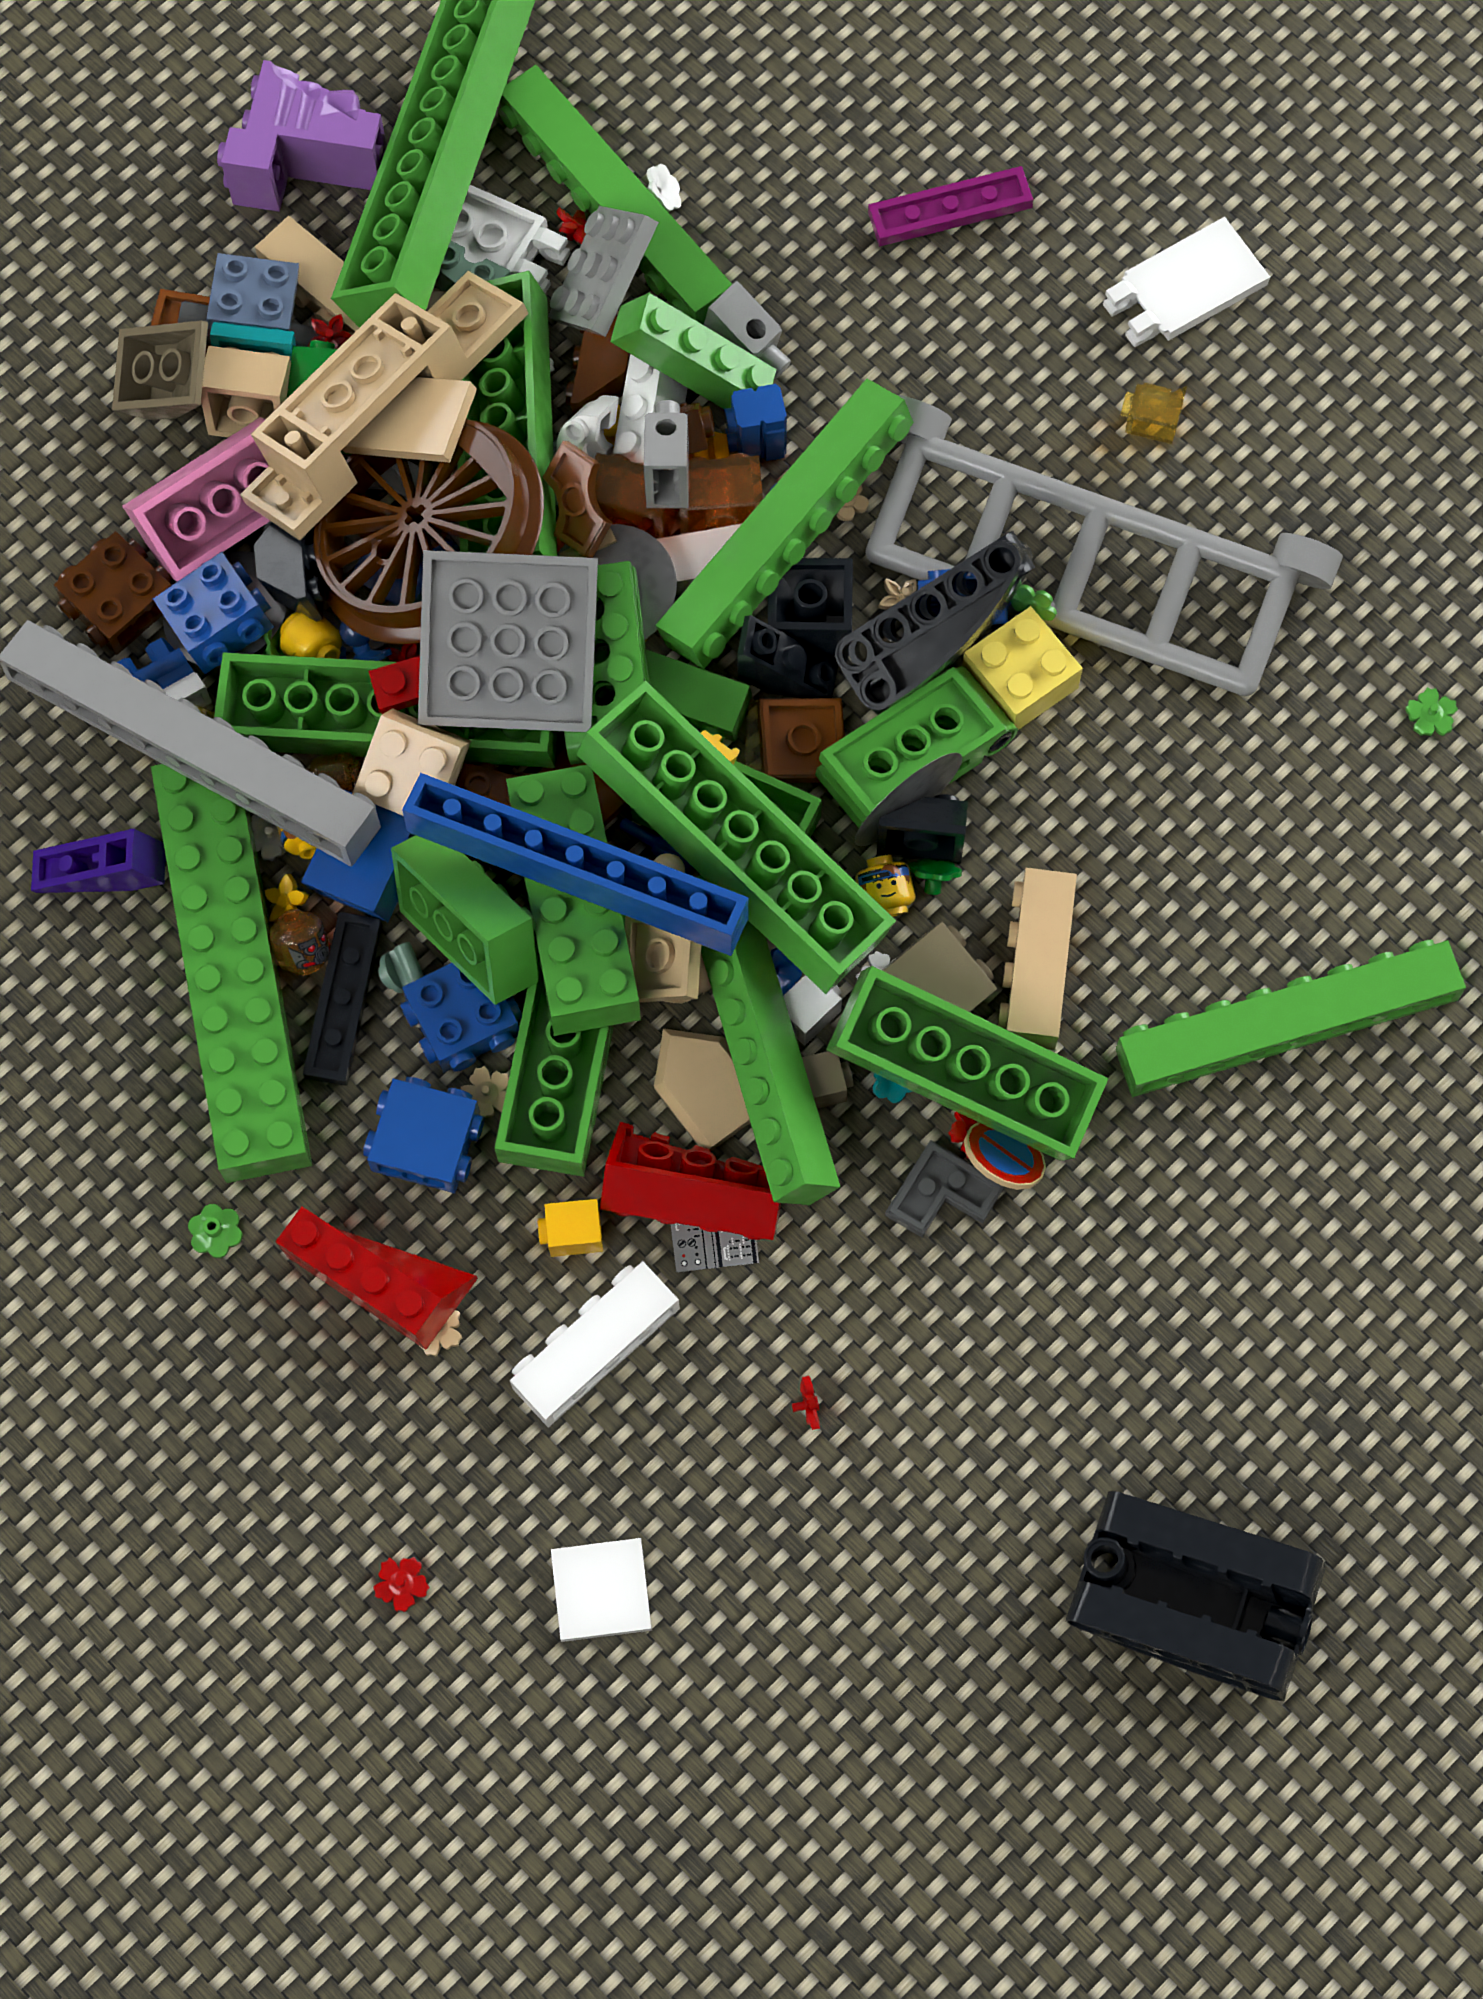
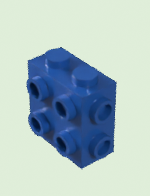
M223 552L206 561L193 572L153 598L187 652L204 674L221 665L223 653H237L274 628L265 614L266 611L271 609L268 602L257 587L249 591L247 586L253 582L239 561L231 565Z
M453 963L402 987L406 1001L401 1003L400 1007L410 1027L418 1024L425 1038L418 1042L429 1064L437 1061L443 1073L451 1069L454 1072L464 1070L476 1062L477 1056L490 1050L494 1053L505 1050L518 1037L519 1026L517 1021L521 1020L522 1013L514 997L511 996L495 1005Z
M406 1077L405 1081L393 1078L389 1091L383 1090L378 1100L376 1115L381 1117L376 1132L369 1131L364 1145L363 1155L368 1157L367 1162L371 1171L456 1193L459 1181L465 1183L469 1176L472 1157L467 1156L471 1141H479L484 1126L485 1117L480 1115L477 1100L472 1099V1094L456 1088H448L447 1092L430 1088V1083L419 1078Z

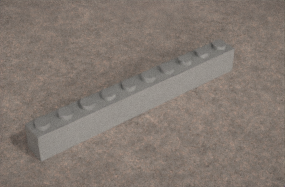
M27 620L0 653V665L8 680L351 867L381 828L375 810L376 806L365 795L358 792L352 795L346 792L328 775L320 773L317 776L307 771L294 757L287 754L281 757L270 751L269 747L259 738L252 735L246 738L235 732L234 728L222 718L214 717L211 719L205 716L190 701L184 698L176 700L166 695V692L151 680L140 681L133 677L123 665L115 661L109 664L101 660L92 649L82 643H78L75 646L66 641L51 626L44 625L42 628Z

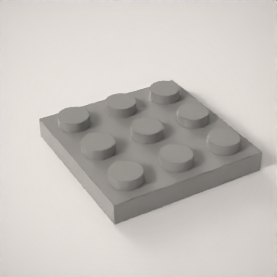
M599 206L597 211H594L589 216L585 224L584 232L586 235L580 248L576 249L569 258L567 264L569 272L563 285L559 286L552 295L550 301L552 309L548 317L560 324L606 337L659 222L643 214Z

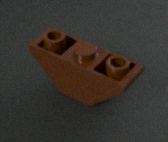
M616 315L606 337L580 330V333L583 334L582 344L576 345L573 353V369L576 370L575 380L569 381L566 388V405L571 406L573 416L585 404L597 400L600 396L608 395L619 398L623 396L630 353L610 342L617 319Z

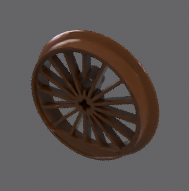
M466 419L450 463L440 462L432 477L434 461L420 460L416 489L407 459L352 454L346 462L358 483L314 526L313 537L315 558L319 568L320 579L326 591V601L332 611L345 625L362 636L384 643H420L422 601L414 603L420 558L423 550L434 551L433 548L440 545L445 551L456 552L445 541L447 534L489 546L486 553L532 555L539 539L544 516L542 480L533 458L515 437L491 424ZM465 451L470 458L451 476L462 453ZM396 463L407 496V502L381 477L385 471ZM482 468L488 474L464 487ZM377 481L401 507L373 500L363 495ZM497 488H500L506 496V500L501 502L463 506ZM356 506L388 515L350 520ZM503 516L500 528L495 536L450 523ZM375 532L342 549L345 535ZM371 552V555L345 580L343 566ZM381 568L383 571L368 599L361 600L355 597L354 593ZM403 578L400 604L397 606L382 605L395 580Z

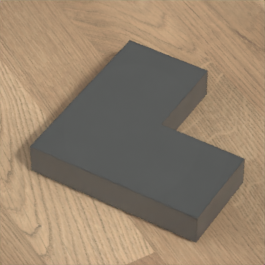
M930 1140L886 1210L885 1216L922 1238L945 1202L983 1224L1005 1187L986 1178L973 1164Z

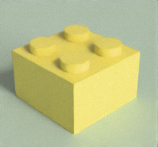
M1031 606L966 650L962 664L1003 710L1018 730L1078 689L1083 670L1081 665Z

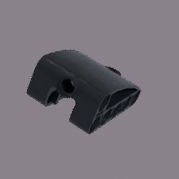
M1011 531L843 637L835 649V658L860 701L879 715L938 677L953 665L998 619L1018 591L1026 575L1036 568L1033 564L1031 548L1025 542L1020 541L1014 531ZM969 572L973 573L977 579V589L974 593L966 586V577ZM932 596H935L940 602L941 609L939 615H936L931 610L930 601ZM897 619L903 624L904 634L902 637H900L895 630V622ZM861 643H863L867 649L866 659H864L860 653ZM848 647H849V656H850V658H851V661H850V659L848 658V655H847V649H848Z
M1108 1491L1092 1542L1088 1544L1084 1551V1566L1065 1622L1090 1634L1195 1674L1265 1698L1285 1701L1298 1656L1303 1654L1313 1623V1616L1311 1614L1325 1572L1323 1559L1311 1552L1128 1494ZM1111 1553L1118 1557L1116 1567L1109 1572H1099L1094 1568L1095 1561L1102 1554Z

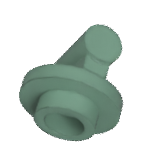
M410 942L396 946L394 950L382 955L380 958L379 977L387 988L393 989L397 993H403V986L424 976Z

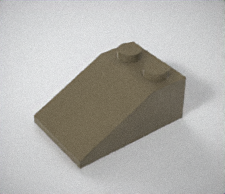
M201 320L119 329L112 411L147 420L178 418L201 406L208 322Z

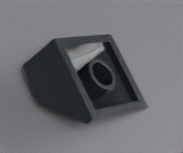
M802 558L797 564L792 565L779 581L775 591L768 596V625L825 656H835L838 642L852 632L853 558Z
M939 794L934 796V798L924 797L880 817L876 855L930 859L961 864L966 833L968 801H959V798L949 794Z

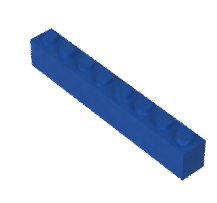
M420 773L402 809L408 833L729 956H732L748 920L749 897Z

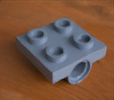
M218 253L206 318L208 329L212 328L213 322L290 331L299 278V263Z

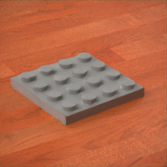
M423 550L418 725L587 732L592 727L598 558Z

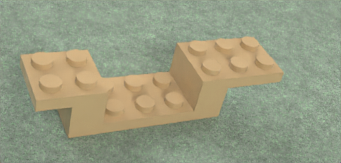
M467 271L427 311L395 293L251 433L252 438L269 466L240 494L245 504L298 540H301L358 483L341 450L415 377L462 380L528 315L524 303L470 271Z

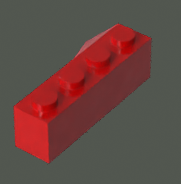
M620 1121L605 1163L600 1210L612 1211L616 1215L624 1217L634 1215L656 1219L663 1224L679 1223L696 1226L707 1232L724 1231L735 1233L752 1240H774L781 1203L773 1201L763 1166L736 1157H731L726 1162L717 1160L714 1154L710 1152V1149L694 1145L689 1150L669 1145V1136L656 1132L651 1135V1139L634 1134L633 1125Z
M301 1206L275 1241L289 1259L425 1350L478 1279L476 1275L335 1228L303 1206Z

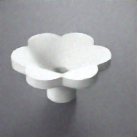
M664 164L648 168L649 186L647 189L668 212L680 208L681 198L678 194L680 187L676 178L670 175L669 170Z

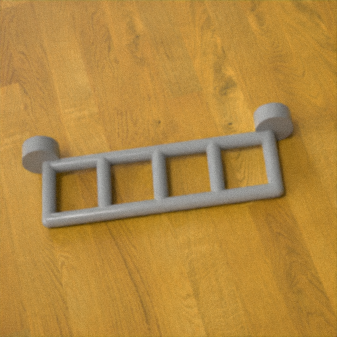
M898 395L905 400L914 423L906 437L900 441L905 443V447L866 547L867 559L876 565L918 580H928V571L946 570L955 567L894 544L926 460L993 483L965 560L1000 538L1017 492L1085 516L1055 598L1051 603V606L1057 610V614L1052 621L1043 620L1046 625L1241 696H1250L1258 688L1296 584L1300 583L1319 589H1331L1343 555L1329 545L1305 536L1281 533L1272 555L944 440L952 420L947 413L920 400ZM1109 525L1177 549L1146 634L1077 610ZM1201 557L1270 581L1239 667L1169 643ZM1009 602V612L1016 615L1020 614L1021 612L1015 610L1011 602Z

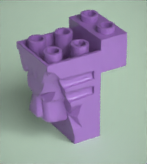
M263 60L260 75H254L252 79L251 98L253 102L251 110L246 109L244 112L242 129L230 127L226 142H221L218 148L217 163L218 166L223 168L224 187L229 189L233 205L280 212L288 177L371 190L387 148L381 114L366 112L360 109L359 98L354 90L329 91L317 83L300 81L298 74L276 66L271 61Z

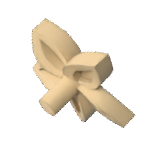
M885 579L884 586L889 596L884 597L877 608L887 610L914 593L917 589L916 579L907 580L902 588L895 581Z

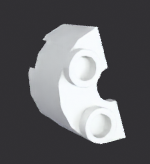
M603 395L597 400L585 404L563 425L557 438V450L562 441H569L601 464L596 475L595 485L611 469L613 444L606 440L603 430L610 429L616 423L619 399L616 396Z

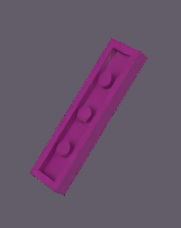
M1019 166L868 204V214L880 247L1033 208L1034 199L1023 167Z

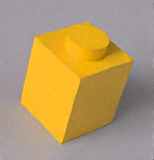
M597 1199L544 1204L545 1218H537L540 1245L548 1244L551 1257L603 1252L600 1211Z

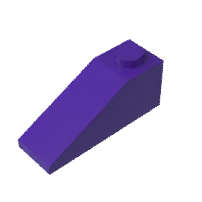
M129 829L34 850L31 891L35 893L134 891L165 884L166 855L164 843L136 829Z

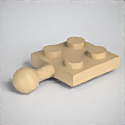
M665 853L654 859V862L685 873L683 861L674 854ZM626 916L625 933L639 1002L698 999L702 945Z

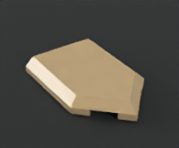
M663 1029L654 1089L696 1144L712 1151L750 1124L727 1041L721 1036Z

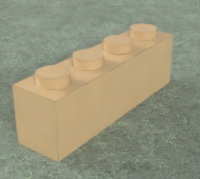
M288 215L255 246L257 257L260 259L299 263L295 304L300 308L307 306L315 313L316 319L322 320L327 325L332 317L342 314L344 323L342 331L353 335L359 327L331 299L344 261Z
M1026 868L1023 882L1015 881L1012 907H1020L1018 922L1010 921L1007 947L1015 948L1013 963L1005 962L1002 987L1010 988L1009 1003H1000L998 1026L1046 1049L1055 1050L1060 1031L1077 874Z

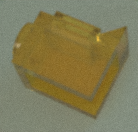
M1143 383V385H1136L1134 393L1126 392L1120 416L1128 417L1125 433L1172 444L1187 386L1171 392L1172 389Z

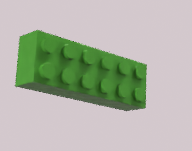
M588 765L506 779L510 807L607 843L594 774ZM524 877L530 913L536 923L534 934L554 1036L641 1020L639 997L622 914Z
M622 915L623 923H624V928H625V917H626V916H625V915ZM539 960L537 962L539 982L527 989L494 1149L500 1163L584 1177L614 1025L554 1036Z
M874 966L861 971L826 1049L843 1059L1059 1161L1075 1158L1109 1079Z

